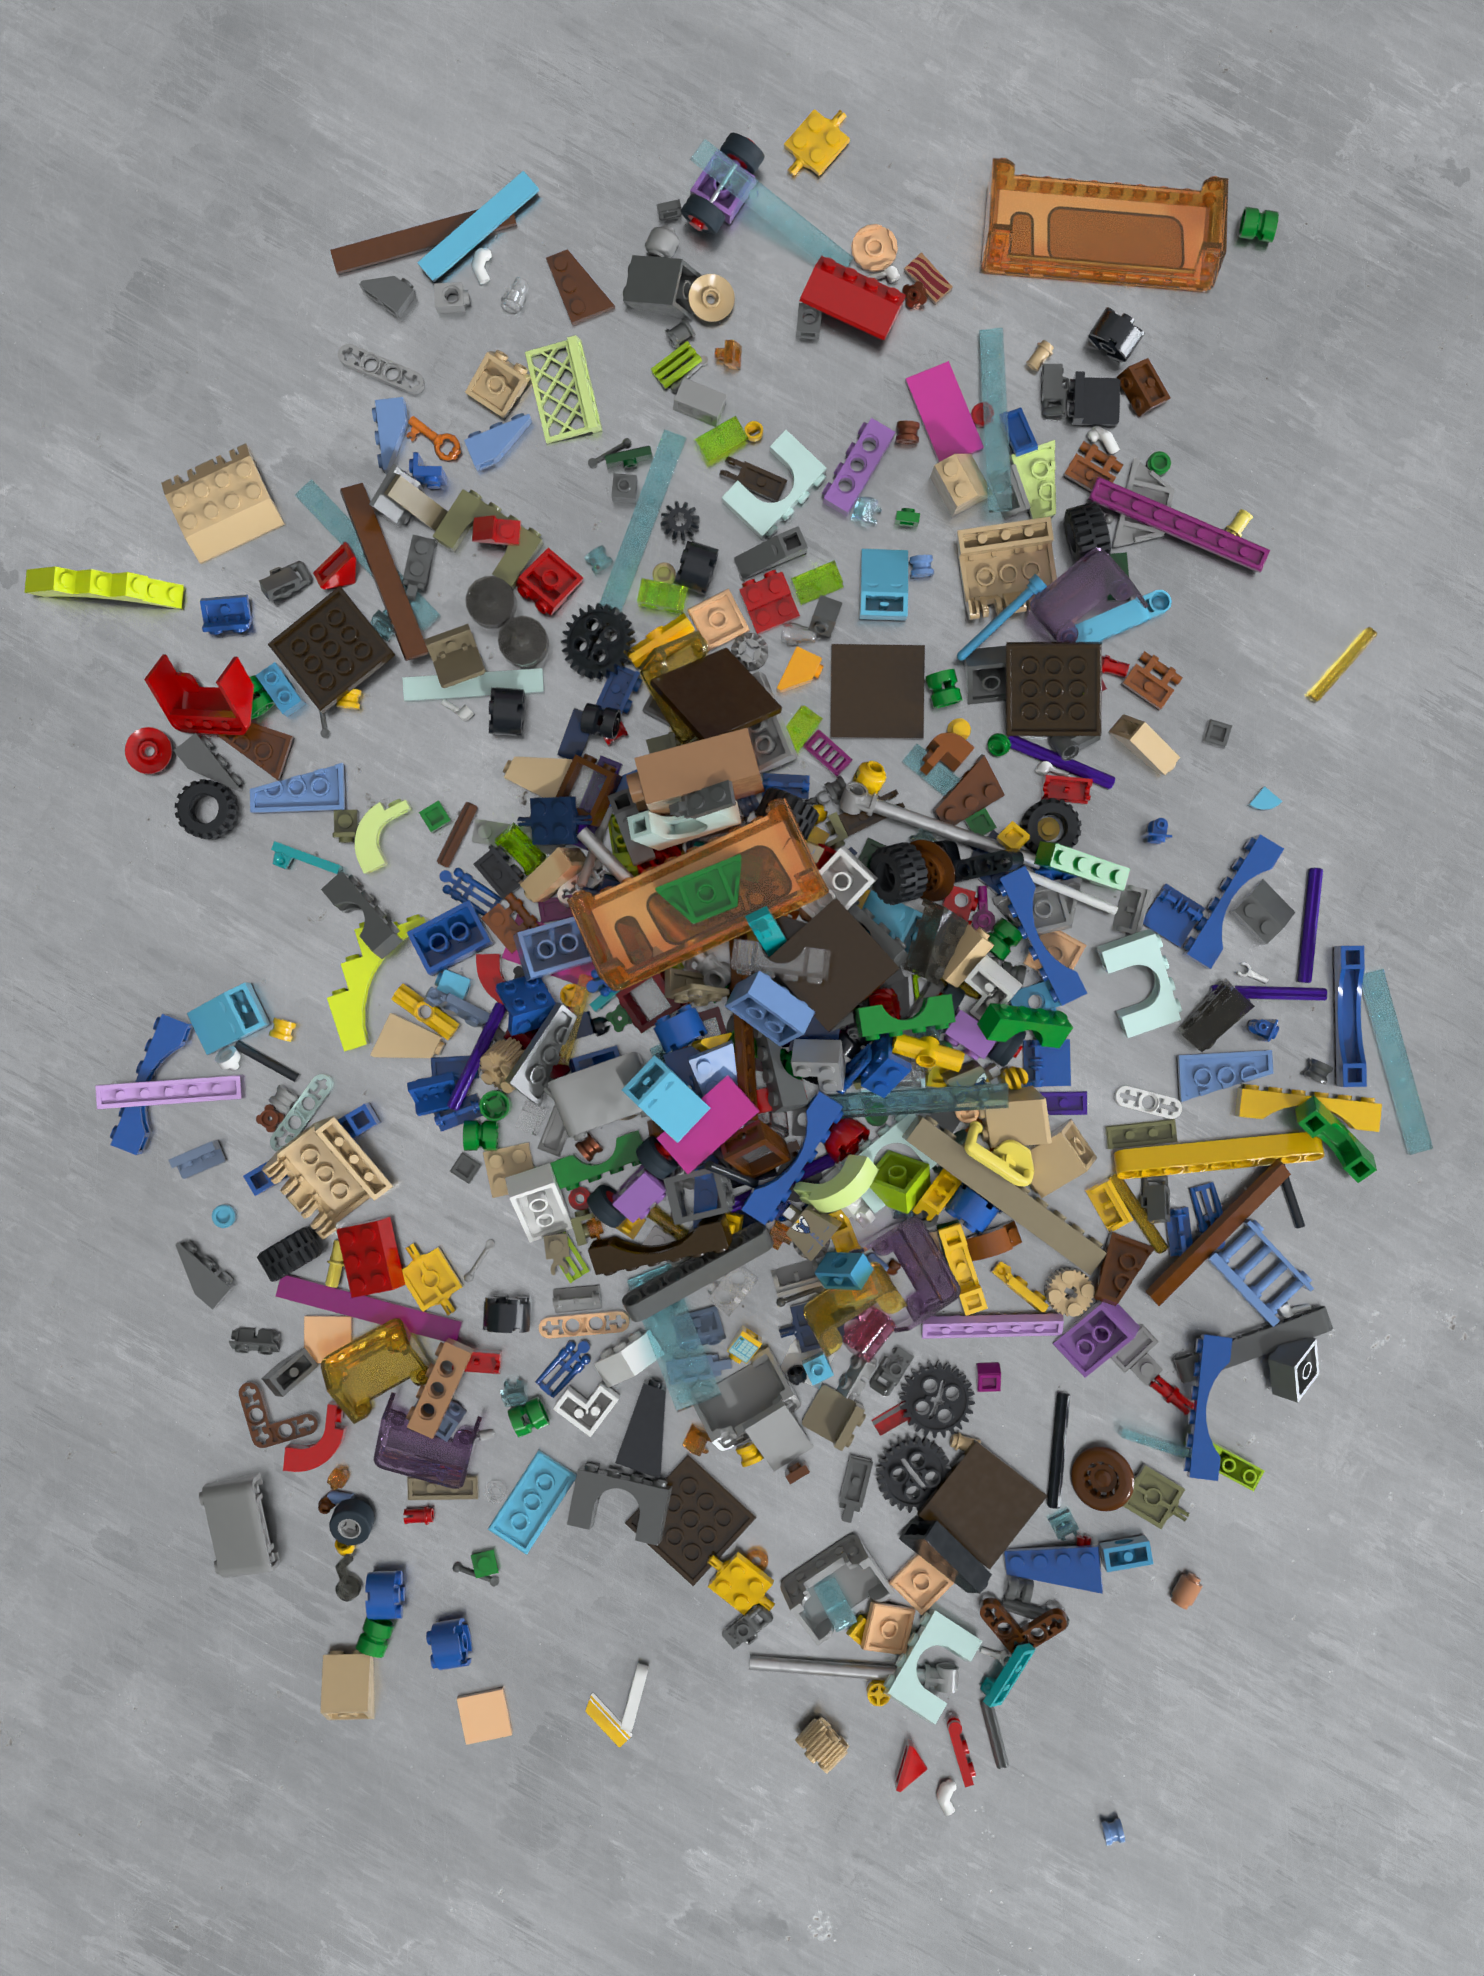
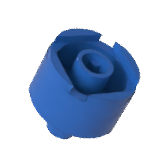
M690 1004L679 1009L676 1016L672 1018L668 1014L658 1019L655 1023L656 1027L653 1028L665 1054H669L671 1049L673 1052L693 1043V1041H697V1037H704L708 1034L696 1008H692Z
M963 1182L948 1201L945 1211L952 1217L959 1220L962 1218L965 1221L963 1225L971 1232L977 1234L983 1233L1000 1211L994 1207L995 1205L976 1191L971 1190Z
M402 1570L368 1572L365 1593H368V1601H365L368 1619L403 1618V1605L400 1604L401 1601H405V1587H400L403 1582Z
M463 1618L435 1622L431 1630L426 1632L427 1643L431 1645L432 1649L430 1661L433 1669L446 1670L470 1665L472 1658H468V1651H472V1641L468 1625L462 1624L465 1621Z

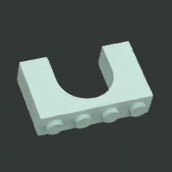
M787 430L770 446V452L792 474L794 485L790 494L779 502L767 503L757 499L737 481L722 496V503L761 540L766 536L770 538L778 530L776 525L782 519L786 521L794 513L792 508L798 502L802 504L810 496L808 491L814 485L816 487L820 486L826 479L824 474L827 468Z
M737 801L735 806L696 819H686L684 815L680 817L660 816L648 810L627 817L631 840L658 851L741 824Z
M1151 929L1097 946L1103 969L1108 974L1133 965L1147 966L1151 968L1154 974V988L1144 1001L1116 1011L1122 1032L1127 1038L1181 1020L1179 1014L1182 1011L1181 1004L1178 998H1174L1175 984L1172 977H1168L1166 969H1169V964L1166 956H1162L1160 950L1163 947L1160 935L1155 934Z
M912 1109L909 1112L903 1110L895 1117L896 1122L890 1127L887 1124L877 1132L878 1137L872 1142L868 1139L858 1147L860 1151L856 1154L857 1156L868 1157L873 1163L876 1154L881 1148L892 1143H902L911 1147L924 1163L929 1164L930 1169L937 1164L902 1138L903 1134L917 1117ZM848 1156L840 1162L842 1166L839 1168V1171L843 1168ZM870 1187L861 1196L875 1214L886 1206Z
M930 1610L929 1613L925 1612L919 1622L921 1627L917 1634L914 1632L907 1643L909 1645L908 1650L905 1654L902 1653L896 1661V1671L885 1680L883 1686L886 1688L883 1693L927 1722L936 1724L947 1703L926 1690L919 1682L916 1667L920 1655L929 1647L938 1645L946 1648L962 1660L971 1662L982 1640L936 1610Z

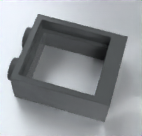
M704 1168L692 1171L689 1174L684 1173L663 1179L674 1225L733 1211L735 1199L733 1193L728 1190L727 1183L729 1178ZM713 1173L721 1207L687 1215L679 1181Z

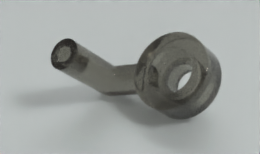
M346 1554L335 1566L340 1579L336 1584L335 1591L337 1596L346 1602L354 1600L361 1591L359 1581L353 1576H348L346 1567L353 1561L351 1554Z

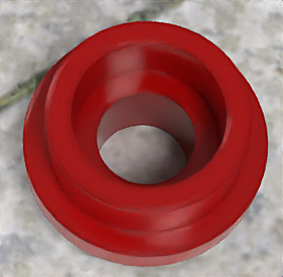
M584 1187L573 1189L568 1197L571 1207L576 1210L588 1208L587 1198L591 1194L590 1191ZM579 1194L584 1196V1202L582 1203L576 1201V1196Z

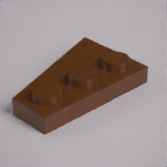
M568 249L546 257L572 325L615 308V305Z
M251 723L244 735H218V737L278 781L280 780L294 738L293 736Z
M981 754L976 760L977 762L970 770L963 774V778L957 785L951 788L933 808L938 820L956 825L1005 796L985 755Z
M1114 1232L1110 1233L1105 1249L1107 1254L1102 1261L1093 1298L1116 1306L1155 1247Z

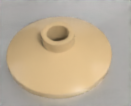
M706 274L697 278L691 285L688 294L691 310L704 321H720L729 315L734 306L735 296L732 286L725 278L716 274ZM712 296L714 303H708L706 297Z

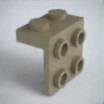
M469 624L424 639L442 688L454 686L485 673V668Z
M674 968L665 970V998L674 999L676 1003L694 1002L695 1006H707L708 1002L721 1001L722 997L730 995L729 989L705 985L704 976L701 973Z
M822 1385L802 1419V1425L833 1442L835 1448L843 1451L845 1446L849 1447L855 1437L852 1434L855 1427H860L865 1420V1409L860 1403L845 1398L840 1392L828 1385Z

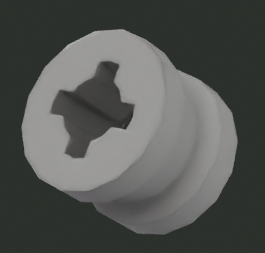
M278 1085L276 1094L271 1096L268 1101L281 1111L288 1113L292 1102L297 1101L298 1096L286 1087Z

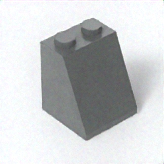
M632 255L631 263L628 266L627 283L623 289V301L633 309L692 320L694 313L689 305L688 294L693 282L702 275L683 259Z

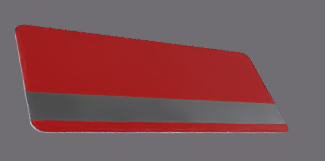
M901 1403L872 1419V1423L880 1436L911 1418H903L902 1414L907 1409H900L899 1405Z

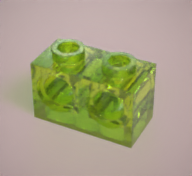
M642 578L637 603L643 607L683 614L688 596V587Z

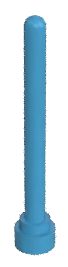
M1034 574L1028 580L1027 588L957 653V659L960 661L966 659L1029 598L1038 593L1042 594L1048 588L1047 585Z

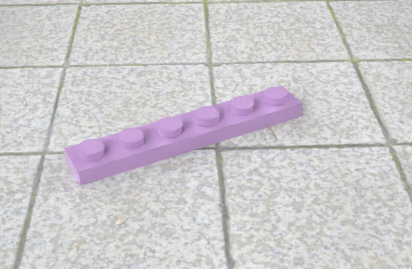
M240 1075L95 1085L97 1109L241 1099Z
M1054 1313L922 1317V1339L1062 1335L1064 1318L1063 1315Z

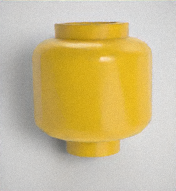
M876 761L863 762L856 770L852 782L863 784L868 789L869 794H878L886 781V773L883 766Z

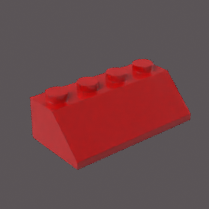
M821 255L799 301L885 340L897 319L906 295L896 288L880 283L875 278L862 275L853 268H847L837 263L834 259Z

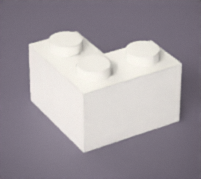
M988 955L976 965L964 980L982 995L970 1010V1013L980 1020L990 1003L1008 1004L1023 986Z
M651 1330L643 1334L638 1331L628 1337L629 1342L627 1344L622 1342L614 1347L613 1350L609 1348L599 1355L601 1359L594 1363V1366L608 1388L636 1376L664 1355Z
M602 1381L588 1400L568 1386L554 1405L553 1410L591 1437L617 1403L620 1395L613 1389L608 1388Z

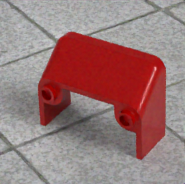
M162 654L144 679L170 724L180 732L244 735L251 725L254 685L238 657L234 656L217 679L216 684L218 687H199L195 677L190 673L176 672L166 654Z

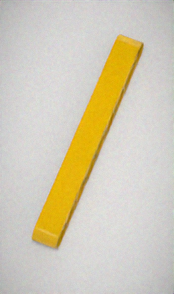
M1307 1132L1123 1149L1113 1154L1119 1179L1269 1166L1277 1159L1283 1164L1320 1160L1325 1156L1322 1140L1319 1137L1312 1138Z

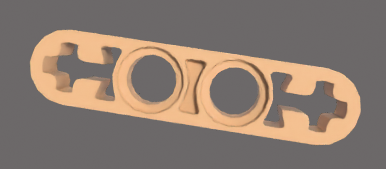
M623 1310L548 1316L541 1320L539 1332L543 1337L549 1339L619 1333L628 1328L630 1318ZM609 1315V1320H615L617 1315H621V1319H625L626 1322L622 1323V1327H618L617 1323L609 1324L610 1329H606L607 1321L605 1316ZM592 1317H599L602 1320L603 1325L600 1329L595 1330L590 1327L589 1321ZM569 1319H575L579 1322V1329L577 1331L571 1332L567 1329L566 1322ZM559 1320H563L562 1329L564 1333H559L560 1328L553 1329L551 1334L548 1333V1330L543 1329L547 1321H551V1325H559Z

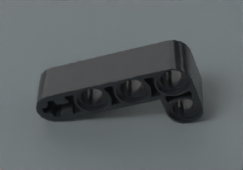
M946 839L934 842L941 848L944 847L945 852L950 857L955 870V883L1016 870L1024 863L1023 853L1016 848L961 859L955 841ZM1009 858L1010 862L1003 863V859ZM987 861L990 862V869L987 866ZM967 865L970 867V873L967 871Z

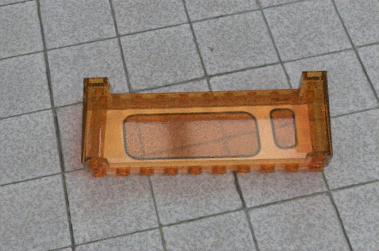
M993 158L988 182L982 252V269L984 271L997 274L1193 291H1207L1214 287L1227 252L1228 178L1212 176L1203 182L1199 191L1188 188L1176 189L1165 186L1153 187L1142 184L1130 185L1119 182H1098L1096 180L1083 181L1072 178L1060 179L1049 176L1014 175L1015 164L1007 158Z
M786 798L771 801L765 810L767 816L756 817L750 824L744 827H735L729 831V834L722 837H713L708 840L707 844L701 847L696 846L688 849L684 855L668 858L664 861V864L658 867H649L641 875L625 878L621 881V884L615 887H606L598 895L594 896L591 892L580 890L567 899L597 974L613 991L625 989L752 930L745 916L765 906L768 907L774 919L824 897L829 892ZM741 854L738 907L693 925L655 890L656 887Z

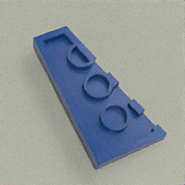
M1099 1545L1006 1549L1004 1551L1007 1575L1103 1594Z

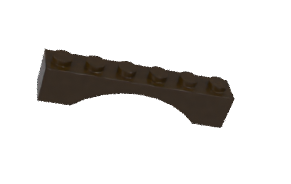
M723 1213L702 1218L698 1225L687 1235L666 1244L638 1245L614 1236L593 1241L588 1248V1253L595 1274L609 1276L624 1269L626 1271H633L639 1268V1266L648 1265V1267H653L668 1260L670 1262H677L687 1256H692L693 1258L703 1256L706 1252H724L729 1248L733 1237L726 1214Z

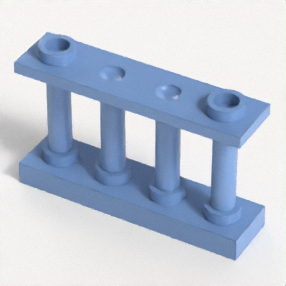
M1246 1219L1243 1223L1248 1229L1223 1252L1220 1251L1218 1254L1213 1252L1207 1259L1269 1325L1274 1327L1280 1321L1275 1316L1278 1313L1277 1310L1302 1286L1311 1292L1314 1289L1310 1284L1312 1279L1303 1270L1300 1273L1265 1237L1262 1233L1264 1228L1255 1219L1252 1222ZM1255 1235L1264 1246L1242 1267L1236 1268L1233 1271L1227 1265L1230 1262L1229 1259ZM1271 1252L1280 1263L1258 1284L1249 1288L1243 1282L1246 1279L1245 1276ZM1287 1269L1296 1280L1273 1302L1265 1305L1259 1299L1262 1296L1261 1293Z

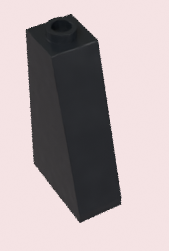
M650 1378L649 1381L644 1380L615 1463L660 1478L662 1471L666 1387L662 1386L663 1382Z
M911 1520L899 1538L905 1545L965 1592L980 1594L986 1589L992 1574L937 1520Z

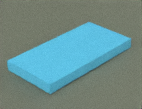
M538 1450L488 1527V1530L527 1555L572 1486L577 1474L541 1450Z

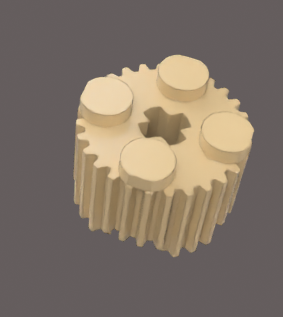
M511 1037L506 1041L504 1039L502 1041L499 1040L481 1056V1062L479 1063L482 1069L481 1079L485 1084H494L495 1088L498 1087L499 1090L502 1089L505 1093H511L515 1090L505 1079L524 1052V1050H521L522 1045L520 1041L512 1040Z
M1066 1267L1065 1270L1061 1268V1271L1056 1270V1273L1052 1272V1276H1048L1049 1280H1046L1047 1286H1045L1047 1289L1045 1297L1048 1299L1047 1302L1061 1315L1065 1314L1072 1317L1083 1314V1310L1087 1311V1307H1090L1089 1303H1093L1091 1298L1094 1297L1095 1293L1094 1286L1091 1284L1092 1282L1089 1280V1277L1077 1268L1074 1269L1072 1267L1070 1269ZM1074 1287L1073 1295L1065 1297L1067 1294L1064 1292L1065 1289Z
M821 1716L818 1720L814 1718L798 1735L795 1741L803 1749L806 1748L807 1751L804 1754L813 1764L816 1761L819 1762V1767L825 1773H828L845 1757L849 1745L841 1735L839 1736L831 1728L832 1725Z

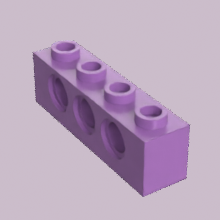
M873 418L870 419L868 424L866 422L862 424L857 433L860 435L857 443L852 442L845 453L848 455V458L844 464L842 462L838 464L834 471V475H836L835 480L832 484L828 482L822 492V495H824L823 503L846 517L895 436V431ZM870 441L875 445V449L866 451L862 444ZM858 461L862 463L863 469L861 471H854L850 466L851 463ZM846 481L850 483L852 488L849 491H842L838 485Z

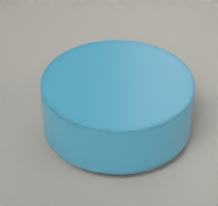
M228 1204L219 1205L212 1212V1221L220 1228H227L233 1225L237 1218L235 1209Z

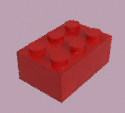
M390 1217L351 1224L336 1230L351 1298L391 1291L405 1285Z

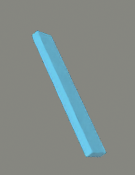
M522 171L417 262L418 265L435 282L539 192V188Z

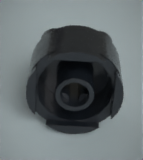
M1106 307L1090 331L1088 339L1097 349L1103 348L1108 351L1107 356L1117 361L1125 362L1145 333L1133 325L1135 320L1125 313L1120 316L1113 309Z
M687 541L674 584L706 595L709 587L708 582L713 575L719 549L698 542Z
M491 687L489 734L522 736L524 726L523 714L525 710L524 689Z
M506 1295L485 1297L483 1330L496 1333H512V1331L520 1329L519 1333L529 1332L531 1310L529 1297L517 1296L507 1299Z

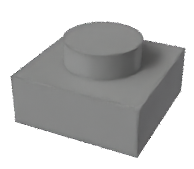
M1148 1353L1130 1368L1146 1386L1163 1371Z

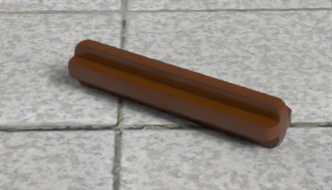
M465 802L437 858L438 864L447 868L450 866L478 809L476 805Z

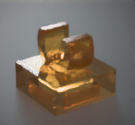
M725 340V348H715V358L719 359L720 362H724L731 369H741L742 346L735 340Z
M777 1220L774 1221L769 1232L770 1235L774 1236L773 1248L776 1250L780 1248L783 1242L788 1245L792 1242L786 1234L789 1227Z
M692 1424L682 1446L692 1454L701 1456L702 1453L707 1454L709 1452L705 1445L707 1441H712L707 1432L699 1426Z

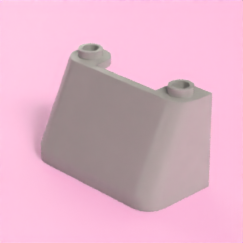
M638 1052L628 1053L548 1082L551 1095L570 1139L574 1138L575 1141L587 1138V1133L592 1129L634 1114H640L641 1118L648 1116L622 1091L644 1067L642 1057Z
M769 1347L759 1349L751 1358V1365L713 1387L701 1383L693 1387L692 1391L687 1394L710 1440L721 1451L728 1450L748 1439L749 1436L742 1424L783 1400L791 1413L801 1406L800 1400Z
M260 1472L205 1484L202 1492H199L200 1504L205 1507L216 1561H214L215 1572L217 1575L220 1574L222 1578L268 1573L274 1571L280 1564L278 1552H271L274 1545L270 1543L261 1503L263 1495L259 1493V1485L263 1484Z
M849 1535L788 1575L780 1585L790 1611L817 1646L831 1638L834 1632L832 1621L869 1596L874 1602L879 1603L888 1600L896 1594L857 1535Z

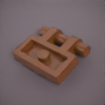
M1083 441L1079 449L1087 453L1085 458L1076 453L1064 476L1092 491L1097 477L1113 483L1116 476L1109 473L1110 469L1112 468L1120 472L1124 464L1117 461V457L1112 454L1109 456L1100 451L1097 445H1090ZM1094 457L1105 465L1103 468H1100L1090 461Z
M1144 651L1139 659L1146 663L1145 667L1142 668L1135 664L1122 684L1161 710L1174 692V689L1167 684L1171 680L1178 685L1183 677L1177 674L1176 669L1170 666L1168 668L1158 661L1159 658L1154 654L1151 656ZM1153 668L1164 675L1161 680L1150 673Z
M511 892L505 897V900L510 904L506 910L498 903L481 919L508 951L513 954L517 950L513 936L517 932L539 927L540 925L536 922L538 919L533 914L530 915L524 908L522 900L520 898L517 899ZM514 912L524 921L521 925H518L511 917Z

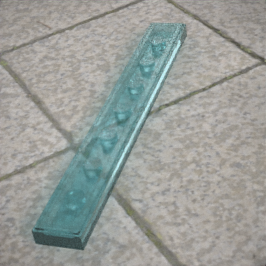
M706 139L702 141L690 158L692 162L815 260L818 261L822 255L826 258H832L837 263L847 267L854 258Z
M1003 328L979 330L989 513L1012 511Z
M664 429L600 600V604L603 607L609 604L612 609L616 607L622 613L686 442V437Z
M311 479L295 496L341 545L344 542L349 544L356 557V561L372 576L351 520ZM397 570L403 585V575ZM403 585L405 593H407L408 586ZM418 591L415 601L408 600L417 624L423 631L441 616Z
M1384 969L1364 973L1362 988L1408 1154L1412 1155L1433 1149Z
M1008 1083L892 1090L885 1098L873 1092L828 1095L843 1105L841 1111L844 1114L841 1118L1009 1108Z

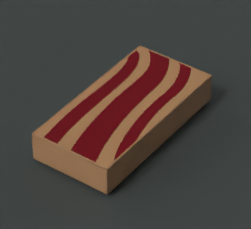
M922 252L904 268V271L914 282L921 281L924 284L927 297L934 304L940 301L953 288Z

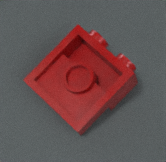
M548 547L518 577L516 586L518 587V593L523 598L530 597L535 602V607L539 612L543 614L547 612L549 615H552L583 581V577Z
M769 571L763 575L764 579L758 582L755 579H750L742 583L743 588L739 589L740 596L757 635L800 617L783 572Z

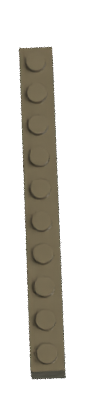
M919 1114L903 1134V1139L1091 1276L1107 1254L1101 1249L1103 1246L1101 1242L1094 1237L1087 1239L1083 1236L1085 1231L1075 1223L1072 1226L1064 1222L1067 1217L1057 1210L1053 1213L1047 1209L1049 1204L1038 1196L1034 1200L1028 1195L1030 1190L1025 1186H1015L969 1156L964 1149L965 1142L960 1145L954 1141L957 1136L946 1128L943 1132L936 1127L938 1122L930 1116L926 1115L923 1118Z

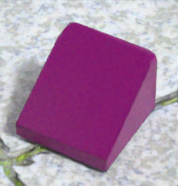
M977 1363V1392L1001 1391L1000 1363Z

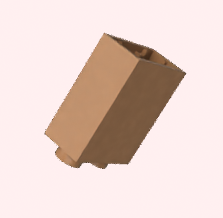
M747 728L636 757L634 759L638 772L626 775L633 803H636L638 811L649 809L655 814L666 817L674 816L670 815L669 805L680 802L682 796L726 780L732 781L735 800L765 792Z

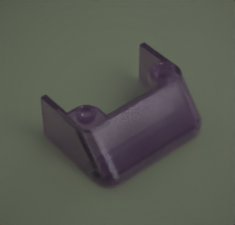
M1095 548L1035 596L1030 603V611L1053 642H1075L1078 638V629L1074 623L1109 594L1118 601L1127 600L1132 596L1145 609L1149 605L1134 583L1104 549Z
M917 1217L907 1218L875 1234L849 1251V1253H863L872 1248L874 1253L879 1256H885L894 1252L916 1292L911 1294L906 1300V1308L911 1317L893 1329L895 1333L913 1329L957 1300L960 1296L961 1289L959 1283L925 1224Z
M391 1392L381 1418L373 1459L375 1465L383 1470L448 1488L459 1489L463 1487L477 1443L482 1417H477L473 1431L458 1430L454 1434L453 1439L449 1438L447 1442L437 1435L431 1439L407 1428L409 1420L406 1419L407 1415L393 1409L396 1393Z

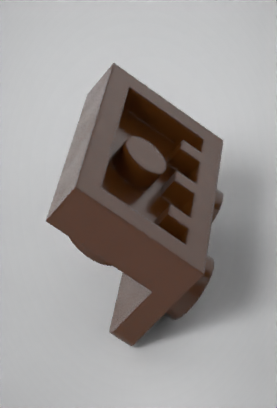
M1149 358L1127 367L1117 376L1121 382V388L1139 417L1171 399Z

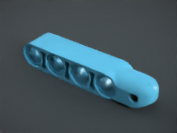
M1155 590L1061 631L1060 635L1063 642H1100L1165 613L1171 607L1172 600L1166 591Z

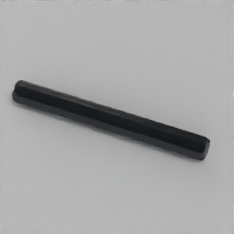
M1059 1392L1056 1402L1047 1500L1048 1507L1053 1509H1059L1061 1505L1070 1394L1066 1392Z

